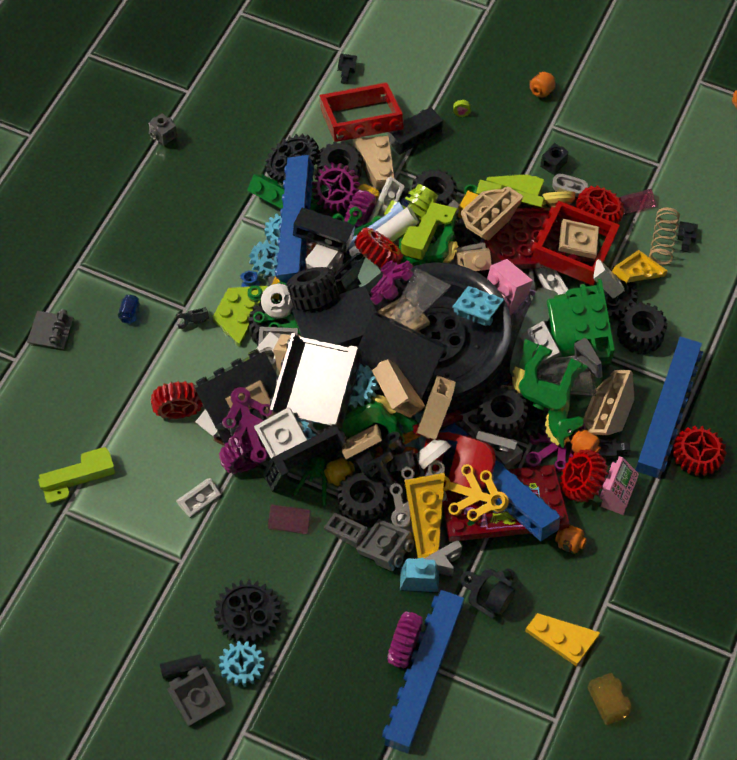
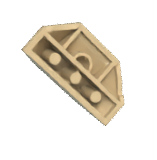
M510 187L481 192L461 211L466 228L481 238L490 240L509 222L524 196Z
M614 370L611 376L595 389L583 418L584 424L592 434L610 435L623 430L634 402L633 372L631 370Z

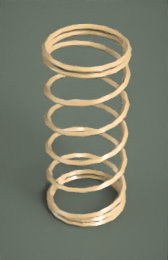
M666 207L657 211L656 225L654 226L655 232L653 233L652 248L649 257L658 264H668L673 260L672 253L674 248L671 246L676 243L673 238L677 236V233L674 230L678 229L676 222L680 219V214L677 210ZM664 210L673 211V212L676 213V214H674V213L666 212V213H662V214L658 215L659 212L664 211ZM673 214L677 216V219L670 221L664 220L659 216ZM659 223H674L676 228H662L659 226ZM657 231H673L675 236H661ZM656 239H672L674 243L672 245L660 244ZM657 246L670 247V248H672V252H670V251H668V250H666V249H655V247H657ZM658 252L663 255H670L671 259L669 261H660L654 258L652 253Z

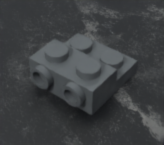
M378 519L356 550L358 554L373 559L376 565L393 571L395 567L402 565L403 556L406 552L413 550L414 539L410 531Z
M199 666L187 672L188 677L183 680L181 677L169 682L170 687L167 688L187 726L226 705L206 667L202 669Z

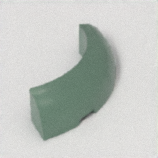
M545 288L537 289L519 334L527 332L529 328L542 321L547 323L549 319L547 300L553 299L555 295H558L557 292ZM519 334L510 362V374L512 377H514L512 371L515 369V366L520 368L519 362L523 354L524 343Z

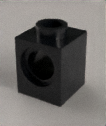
M554 143L542 155L540 167L555 176L567 163L569 151Z

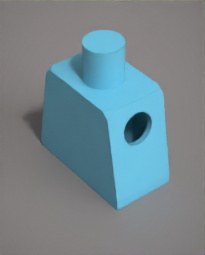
M424 558L406 559L401 569L400 590L439 592V570L436 561Z

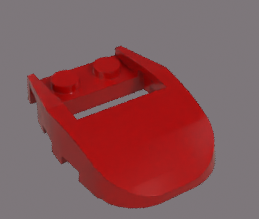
M438 432L436 440L457 442L449 475L450 482L471 488L466 476L461 472L462 467L469 464L475 470L474 475L481 490L485 489L487 486L486 483L481 481L480 474L484 470H488L493 474L496 461L495 452L491 445L467 435ZM426 438L425 446L434 439ZM444 453L440 455L436 460H439L442 463ZM437 464L432 466V471L439 469ZM427 467L424 469L425 475L428 472ZM470 467L465 469V474H469L471 472ZM486 473L484 475V480H488L490 478L489 473Z

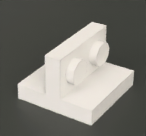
M290 407L254 426L270 458L308 440L303 432L305 429L302 423L297 421Z

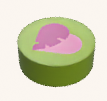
M459 100L454 103L453 112L458 117H465L470 114L471 105L468 101Z

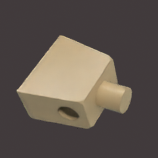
M489 248L460 251L454 255L456 265L463 266V259L464 267L474 271L490 269L491 255Z

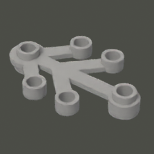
M434 460L428 465V472L425 476L444 473V465L439 460ZM437 464L439 469L432 471V466ZM404 467L401 475L405 480L413 479L414 471L410 467ZM406 470L411 471V475L408 477L404 476ZM394 483L390 486V492L395 503V510L391 515V520L395 526L404 528L411 522L409 505L407 501L403 507L401 499L402 487ZM395 486L400 488L398 493H393L392 491ZM445 491L442 502L445 501L447 498V494ZM403 514L405 516L404 520L399 521L397 519L398 515Z

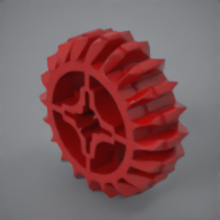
M598 185L585 188L579 194L576 201L577 208L616 224L622 220L625 210L623 208L624 203L621 202V198L616 197V193L613 194L611 190L608 191L605 187L600 188Z
M363 228L357 234L354 241L359 252L379 267H383L391 260L399 265L402 260L403 254L398 246L374 229Z
M186 381L170 382V384L164 383L163 386H158L151 395L153 412L156 413V416H161L163 419L168 418L169 420L196 415L197 412L201 411L203 403L193 388L194 384L187 383Z
M695 425L692 427V430L687 427L685 432L681 431L679 436L676 437L675 444L673 445V457L677 458L676 464H682L681 470L687 468L688 474L693 471L695 476L699 473L705 476L707 472L712 474L714 470H719L720 466L724 463L726 444L722 443L723 438H717L718 432L711 433V428L704 430V426H701L698 429Z
M580 449L579 452H574L573 457H569L568 463H565V468L561 470L563 472V475L560 476L562 492L576 502L593 500L594 495H599V490L603 489L602 485L605 482V476L608 475L606 472L608 468L605 464L606 460L599 453L592 450Z

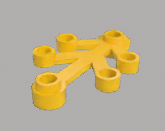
M469 464L464 465L461 472L466 476L471 488L452 483L445 476L446 485L443 487V491L450 490L469 496L458 503H451L448 510L452 515H459L464 508L480 500L487 503L478 509H470L467 513L468 519L473 522L478 521L481 515L491 510L502 512L508 507L509 499L507 495L503 492H498L493 482V474L488 470L481 472L480 479L486 483L490 494L482 492L474 475L475 470ZM470 467L471 472L469 474H465V469ZM486 473L490 475L488 480L483 478ZM501 498L502 504L497 506L496 500ZM453 506H458V511L453 513ZM472 512L477 513V516L474 519L471 518Z

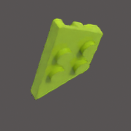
M259 286L263 292L268 288V286ZM250 287L228 288L213 315V322L218 327H221L223 332L230 336L238 347L241 346L249 331L250 311H253L255 305L259 306V302H252L248 298L247 292ZM257 290L252 291L253 295H257L259 293Z

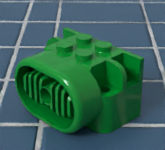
M598 279L595 286L585 287V284H580V288L569 289L565 294L555 295L553 299H548L549 319L546 324L562 354L553 360L557 363L570 361V358L578 361L575 358L574 344L586 338L601 361L602 366L611 365L615 350L602 279Z

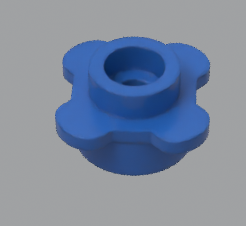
M246 271L240 275V279L243 282L241 284L242 287L259 286L260 282L257 279V272Z

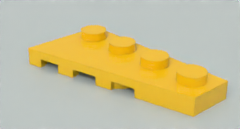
M445 473L404 480L417 558H426L439 551Z

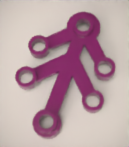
M392 260L387 262L381 269L383 277L371 290L373 296L370 300L375 305L380 303L384 297L385 299L393 300L399 293L397 291L398 288L395 286V279L403 278L404 281L409 280L414 274L411 271L413 265L409 261L399 265Z
M236 388L231 393L233 405L227 417L222 421L225 428H233L236 424L235 417L239 409L241 410L242 418L234 435L229 438V445L233 448L239 447L242 444L241 437L245 429H247L253 447L250 452L251 460L255 463L264 462L267 458V451L261 447L254 425H258L263 420L252 415L249 407L258 410L262 416L266 417L272 414L271 406L269 404L263 405L252 399L250 392L246 388ZM239 394L244 395L243 401L239 400ZM264 407L269 409L268 414L263 412ZM227 419H231V426L226 424ZM233 438L238 439L237 445L232 443ZM258 451H261L263 453L262 458H258Z
M583 424V426L578 428L577 430L582 432L583 430H587V427L585 424ZM574 432V433L569 437L570 440H572V438L574 437V435H575L577 432ZM538 433V440L532 439L534 436L530 435L529 441L533 445H538L540 442L552 444L539 453L529 452L525 459L526 466H540L543 459L558 450L554 466L555 470L561 473L566 463V444L562 448L560 445L556 446L555 443L551 442L548 435L543 436ZM573 450L570 451L569 457H573ZM562 464L564 467L560 468L557 465Z

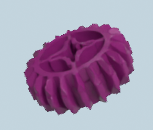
M332 163L331 169L325 165L326 171L323 172L319 169L318 172L321 176H314L318 182H312V186L316 187L312 189V193H317L313 196L314 200L319 199L317 204H324V210L328 209L329 206L331 212L334 211L335 207H337L338 212H341L342 206L345 210H348L346 204H350L354 194L359 191L357 187L361 186L360 182H356L359 179L358 175L353 176L355 173L353 169L348 172L349 166L347 165L342 169L341 163L338 164L337 168ZM338 174V176L334 180L327 179L332 175ZM345 177L351 183L350 191L343 187ZM323 184L329 188L327 199L322 195ZM337 185H339V188H340L339 190H338V189H335V191H334V190H333V187H331V186H337ZM339 195L345 197L344 199L339 201H332L335 200V198Z
M365 190L357 191L352 201H350L345 222H348L351 216L349 213L350 209L358 207L362 212V216L357 220L355 228L367 224L376 205L375 195ZM354 211L353 216H356L359 211Z
M248 433L241 437L242 444L239 447L233 448L228 442L221 448L219 453L220 463L228 473H242L243 471L260 466V463H255L250 458V452L253 447ZM258 435V438H259L261 447L265 448L264 444L262 443V441H261V439H260V437H259V435ZM234 438L232 440V443L234 445H237L238 439ZM261 451L257 452L258 458H262L263 453Z
M404 612L397 624L388 654V662L395 667L406 668L411 661L423 625L422 617L416 613Z

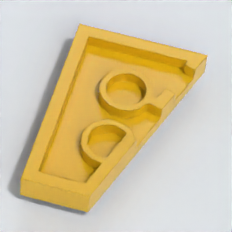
M638 250L617 264L612 272L620 280L627 283L665 277L668 270Z
M539 613L536 614L525 630L529 635L576 667L600 635V632Z

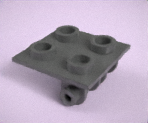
M60 309L57 314L37 311L27 343L64 349L74 317L68 316L67 311L64 309Z

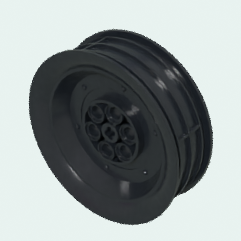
M426 263L413 266L411 271L419 279V285L406 294H410L430 323H435L434 325L424 327L418 332L448 346L445 353L442 354L445 357L440 358L422 402L426 407L438 375L456 382L446 414L455 410L461 411L457 416L468 413L478 408L480 398H482L485 392L488 393V390L491 388L496 390L497 386L501 387L508 376L513 354L511 317L508 306L504 300L492 315L493 321L490 326H484L477 323V321L473 322V316L471 320L457 316L452 307L468 286L494 294L500 298H503V296L487 278L467 267L450 263ZM400 291L393 300L385 299L384 297L380 303L376 305L373 303L376 312L403 297L404 294ZM449 326L454 327L453 329H447Z

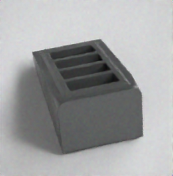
M583 338L574 344L575 358L587 365V369L597 378H601V361L589 341Z
M335 512L324 527L326 531L355 548L360 545L369 532L367 527ZM338 521H340V524H339L338 527L335 529V528H334L335 525L337 524Z

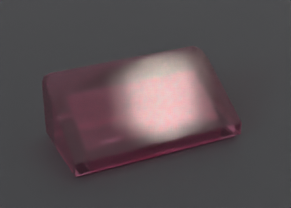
M652 188L618 197L624 203V214L656 206Z
M271 505L268 529L307 534L310 510Z

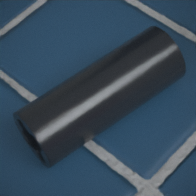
M201 654L160 664L163 679L186 674L197 666L200 669L204 668Z

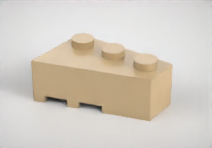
M389 136L353 139V147H356L357 152L361 154L362 168H364L372 187L377 190L383 189L387 178L390 176L394 178Z

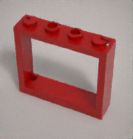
M387 82L319 95L321 112L334 142L404 129L403 113ZM386 101L392 112L390 114L337 123L332 113L333 111Z
M558 200L556 206H552L548 216L550 218H546L542 228L544 230L540 229L536 238L538 243L534 241L531 251L534 252L531 261L594 285L596 261L599 259L604 263L620 225ZM557 217L599 227V234L606 236L593 267L543 247Z

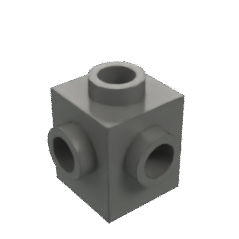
M163 113L154 117L149 122L150 136L154 140L157 139L163 146L177 137L176 125L171 118H167Z

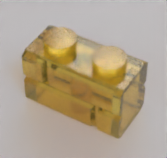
M613 673L606 674L589 682L587 688L605 725L628 717L631 709L630 700L627 696H623L621 692L622 684L618 678L614 677Z

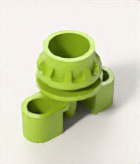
M418 184L415 189L409 192L410 198L405 197L404 199L409 203L408 206L413 209L419 221L415 225L416 227L419 226L431 202L436 203L439 197L435 192L421 184ZM391 200L384 215L391 212L393 205L397 203L396 201Z

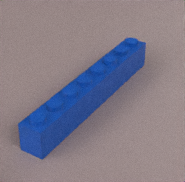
M309 155L290 157L287 159V166H285L286 180L283 181L285 191L282 194L283 208L280 211L282 223L279 224L281 234L280 238H278L279 253L276 254L278 266L275 268L276 279L287 283L295 274L305 270L308 241L293 236V224L301 208L310 210L314 166Z
M681 336L679 338L636 466L637 472L658 478L659 473H664L667 461L664 458L665 455H670L673 445L669 443L671 439L675 440L678 431L674 427L676 423L680 424L683 413L680 412V409H685L688 400L685 394L686 392L690 393L693 385L690 378L696 376L698 366H695L696 361L700 362L703 351H700L702 345L700 342Z
M455 423L440 431L467 435ZM448 440L447 442L451 447L445 451L444 455L453 462L457 442ZM496 460L493 470V482L498 492H503L509 499L508 507L505 510L540 541L558 531L560 524L559 514L552 510L542 498L536 496L528 486L519 481L516 475L510 473L501 462ZM487 487L483 489L487 494H490ZM499 498L496 500V502L501 505L502 499Z
M443 590L440 591L439 596H434L431 605L434 608L432 614L428 613L424 625L427 628L425 632L421 631L418 639L419 649L418 651L414 650L411 657V662H413L412 668H407L404 676L406 684L404 688L400 687L396 698L399 699L397 707H392L389 718H392L390 726H385L382 737L385 738V746L409 754L461 613L464 597Z

